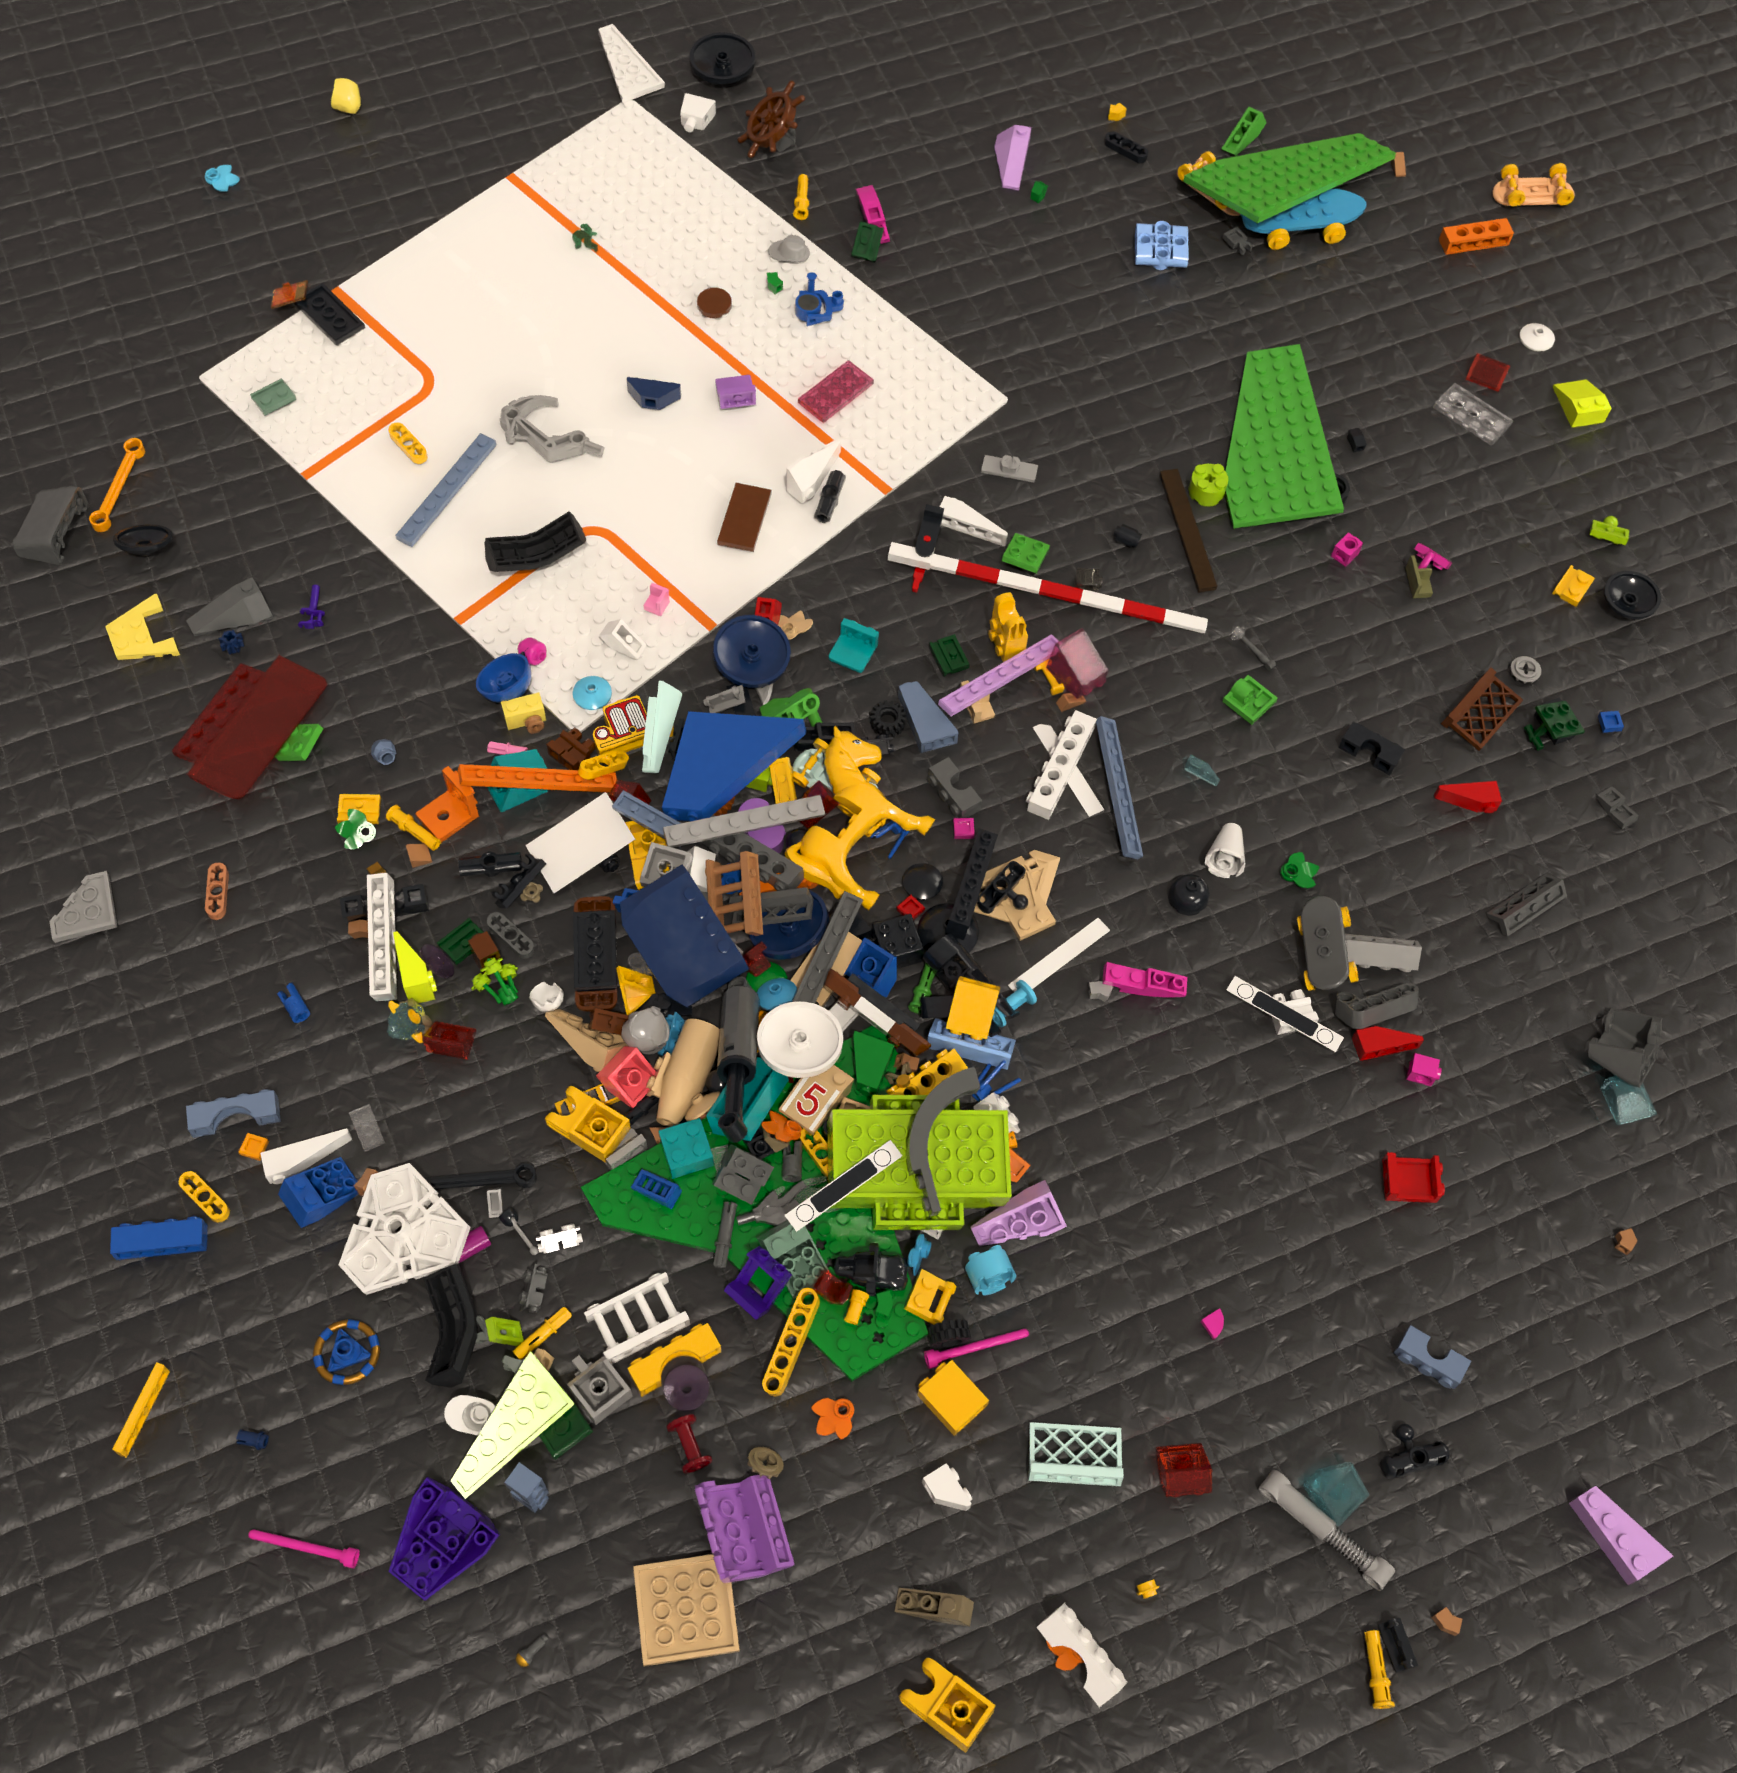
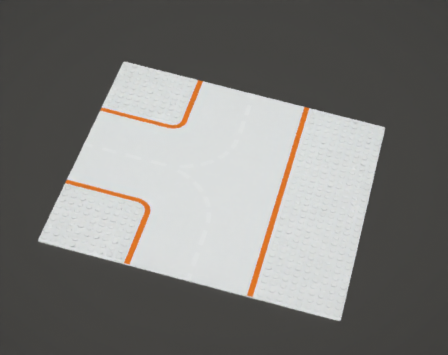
M633 99L616 105L331 290L365 324V329L336 346L300 310L199 377L200 381L494 659L506 654L518 653L519 643L528 637L544 643L547 650L546 658L538 665L530 664L531 682L527 690L531 694L539 692L543 705L569 730L575 727L581 733L604 715L602 708L587 710L576 704L573 699V688L579 680L588 676H598L605 679L610 684L612 690L611 699L606 705L615 703L620 699H626L999 410L1008 401L1005 395ZM789 235H797L805 241V245L810 250V256L803 262L779 261L771 258L769 247L774 242L783 240ZM778 272V278L783 281V290L776 295L767 286V273ZM813 272L817 275L814 291L824 290L828 297H831L834 291H841L843 293L844 307L841 311L833 312L830 321L807 326L805 321L800 320L795 315V300L799 296V290L807 291V274ZM721 288L730 294L732 308L728 314L725 313L720 318H709L698 310L697 297L705 289ZM822 303L821 314H824L826 310ZM751 375L752 385H755L756 405L720 409L715 379ZM627 377H637L681 384V399L661 410L642 408L628 392L626 379ZM282 378L295 394L297 400L264 416L251 399L250 394ZM545 395L558 398V407H538L531 411L525 419L548 437L553 435L561 436L576 430L582 431L589 438L590 442L605 447L603 455L597 456L586 451L582 455L548 462L525 439H515L513 443L506 441V431L502 429L499 420L501 418V410L504 406H509V402L518 400L521 397ZM402 423L426 448L428 456L426 462L422 464L412 462L390 438L388 431L391 424ZM482 433L496 440L497 445L414 546L410 547L398 541L395 536L478 435ZM840 439L841 453L813 498L802 504L787 492V467L800 457H809L812 451L817 450L819 452L824 445ZM405 441V442L403 443V445L409 446V445H411L413 442H412V441ZM831 471H842L846 475V479L838 498V505L834 509L830 522H819L815 518V512L822 496V489L826 485ZM735 483L772 490L754 552L717 545ZM568 511L574 515L583 529L586 537L584 544L555 562L537 569L493 572L489 570L485 560L484 542L486 538L521 536L533 533ZM651 583L669 590L670 603L662 616L644 610V604L651 594ZM622 619L647 644L638 659L635 660L612 650L599 637L608 622Z

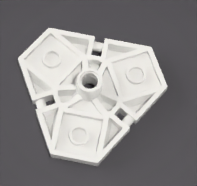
M410 1163L370 1176L357 1212V1216L360 1218L359 1223L352 1226L339 1266L359 1289L368 1295L385 1288L406 1283L410 1278L419 1279L451 1265L458 1264L471 1227L442 1197H438V1192ZM372 1221L371 1227H367L368 1222ZM402 1225L401 1230L396 1233L398 1227ZM411 1264V1269L407 1270L406 1265Z

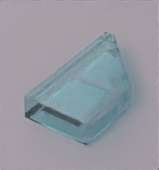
M1193 755L1189 756L1185 770L1217 786L1220 779L1210 765Z

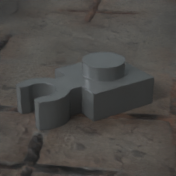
M1238 227L1224 233L1223 239L1232 249L1237 247L1241 255L1245 254V249L1249 252L1252 251L1253 246L1250 242H1247L1248 237Z

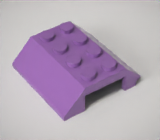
M760 1475L750 1476L740 1483L715 1486V1481H707L695 1486L720 1580L724 1584L760 1578L795 1565L771 1481L765 1475L762 1477Z

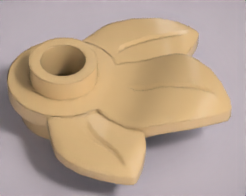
M798 611L790 618L780 615L778 626L785 632L788 640L795 638L797 634L809 630L813 625V620H805L803 612Z

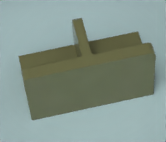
M1411 555L1405 569L1412 597L1429 598L1433 594L1430 583L1432 569H1418L1420 563L1416 562L1415 555Z

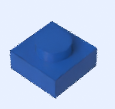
M1619 711L1599 713L1598 719L1603 733L1622 731L1624 726Z

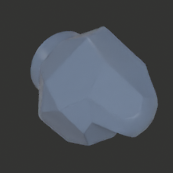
M382 739L373 743L371 755L374 760L383 765L391 764L394 761L397 753L391 740Z

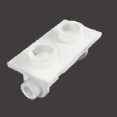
M573 1223L562 1226L561 1231L553 1232V1229L539 1232L540 1236L536 1237V1241L541 1240V1243L538 1244L539 1253L544 1252L546 1254L559 1250L558 1241H562L564 1248L578 1246L579 1243L583 1242L581 1233H576L577 1230H580V1226L575 1227Z

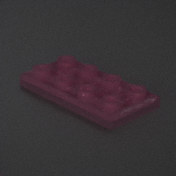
M847 360L799 397L798 403L824 423L872 386L874 379Z

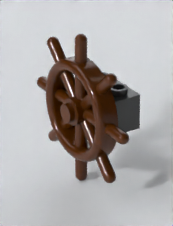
M789 81L783 92H773V89L768 87L766 89V97L756 105L753 111L747 110L745 112V115L749 117L747 132L738 137V142L743 143L748 139L753 142L747 154L749 158L754 157L759 147H769L771 152H775L777 149L781 153L796 143L795 129L798 126L794 119L796 106L805 101V96L800 95L794 100L789 96L795 86L794 81Z

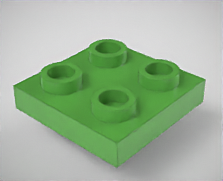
M1015 533L1003 555L1002 561L1037 574L1049 551L1050 545Z
M1247 675L1244 679L1240 678L1233 685L1231 691L1223 698L1222 702L1252 725L1276 703L1278 698L1251 676Z
M319 724L292 725L287 730V735L278 746L274 757L279 761H306L323 728Z

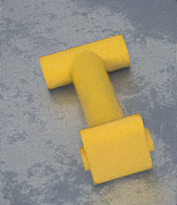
M1050 658L1034 667V670L1042 669L1051 685L1050 691L1053 696L1062 693L1064 685L1063 683L1058 684L1050 666H1053L1054 662Z

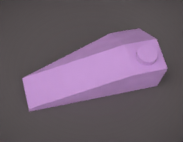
M1014 125L997 135L994 150L997 156V165H999L1002 188L1019 190L1030 143L1031 127Z
M1045 1180L1026 1188L1011 1198L1005 1206L998 1207L970 1226L979 1246L1003 1243L1008 1239L1015 1238L1023 1240L1027 1239L1028 1236L1039 1235L1040 1237L1048 1236L1067 1227Z

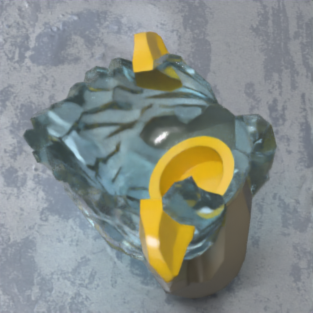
M413 998L401 1001L399 1004L394 1003L392 1000L389 1001L388 1007L392 1012L388 1017V1036L393 1039L397 1038L406 1041L414 1039L418 1043H423L422 1034H426L433 1024L429 1016L425 1014V1009Z

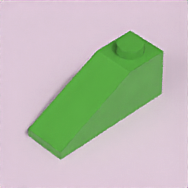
M1248 107L1221 150L1236 156L1258 137L1267 123L1263 113Z

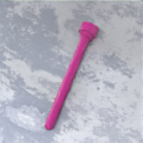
M1021 1329L941 1352L930 1349L924 1351L926 1365L928 1369L935 1368L946 1359L1026 1338L1029 1335V1331Z
M255 1529L250 1530L248 1533L250 1539L340 1560L344 1567L352 1569L356 1567L360 1555L359 1549L351 1547L348 1549L344 1548L342 1551Z

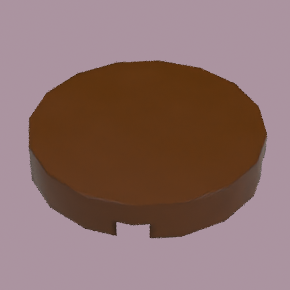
M708 288L703 290L697 297V308L706 317L720 318L723 314L730 312L732 298L724 289Z

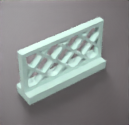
M1030 1422L1028 1481L1121 1486L1123 1480L1121 1428ZM1035 1430H1044L1049 1437L1041 1443L1035 1437ZM1061 1431L1067 1432L1072 1437L1065 1444L1056 1437ZM1083 1433H1089L1094 1438L1088 1446L1079 1438ZM1106 1434L1116 1435V1443L1111 1447L1101 1439ZM1052 1439L1061 1447L1054 1454L1045 1447ZM1074 1441L1083 1448L1077 1456L1067 1448ZM1097 1442L1106 1450L1100 1457L1090 1449ZM1040 1449L1049 1457L1045 1462H1035V1454ZM1063 1451L1072 1459L1068 1464H1062L1056 1458ZM1086 1452L1095 1460L1091 1465H1084L1079 1460ZM1110 1454L1116 1460V1467H1109L1102 1460Z

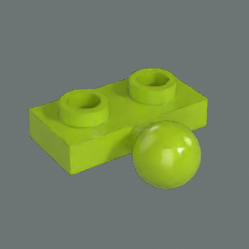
M1607 516L1603 522L1592 521L1590 535L1623 545H1626L1629 540V530L1617 527L1618 520L1616 517Z

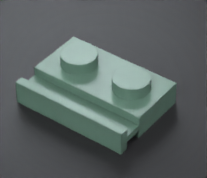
M282 378L250 394L251 399L264 416L297 400L295 394Z

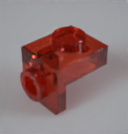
M822 1270L812 1289L830 1304L843 1305L848 1300L853 1286L850 1283H843L828 1270Z

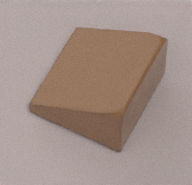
M425 844L406 845L412 868L432 863L429 849Z

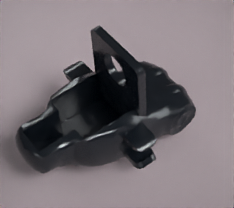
M870 1243L869 1251L856 1252L849 1257L839 1256L835 1260V1274L840 1277L849 1278L856 1285L866 1287V1292L869 1296H876L877 1288H887L893 1291L904 1290L908 1282L907 1271L909 1266L907 1258L898 1255L881 1254L878 1243Z

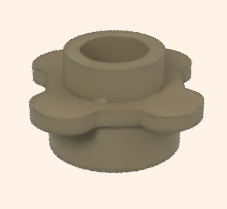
M530 882L523 890V894L520 895L521 900L538 903L543 887L540 884L537 885Z

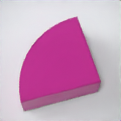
M1220 1309L1201 1320L1202 1325L1213 1340L1219 1336L1224 1325V1317Z

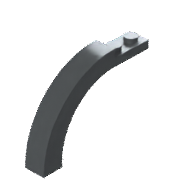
M975 1067L957 1072L937 1085L921 1104L909 1130L906 1150L909 1176L918 1174L916 1176V1183L918 1189H922L924 1195L922 1205L924 1211H928L929 1217L938 1215L941 1211L928 1162L927 1146L929 1133L934 1120L943 1109L954 1101L979 1091L980 1084Z

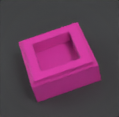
M954 818V839H974V818Z

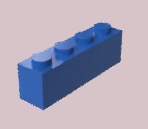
M188 1217L187 1220L181 1221L167 1219L161 1223L145 1221L141 1225L120 1224L119 1227L111 1228L110 1254L116 1260L207 1251L208 1225L200 1217Z

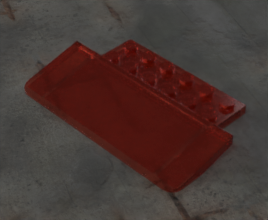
M280 655L266 672L240 663L176 744L172 753L179 758L194 763V766L187 773L190 779L232 799H240L246 795L327 687V682L324 677Z

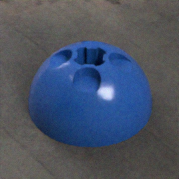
M511 653L500 656L488 663L476 679V688L479 693L486 699L496 703L521 697L527 691L531 682V667L527 658L522 654Z

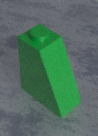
M854 1031L853 1052L856 1090L864 1096L877 1095L894 1054L895 1045Z

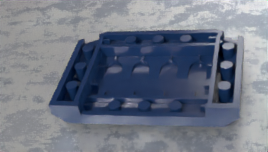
M683 864L620 902L622 927L666 996L680 1003L685 1008H689L749 970L743 956Z

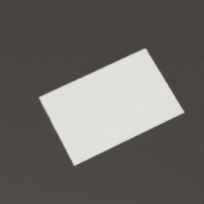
M606 792L525 845L534 858L543 859L546 863L541 873L553 893H556L635 840L621 815L613 810V803Z

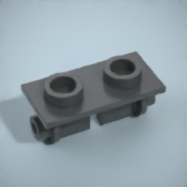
M534 1264L529 1269H526L523 1276V1282H525L524 1291L520 1292L518 1298L520 1312L529 1308V1312L537 1313L541 1308L544 1293L536 1292V1288L545 1289L548 1276L546 1268L538 1267V1270H536L537 1264Z

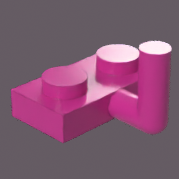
M1418 543L1414 548L1418 551L1417 555L1423 559L1418 569L1427 568L1431 560L1434 561L1432 565L1440 570L1443 568L1449 569L1452 564L1451 561L1422 543Z

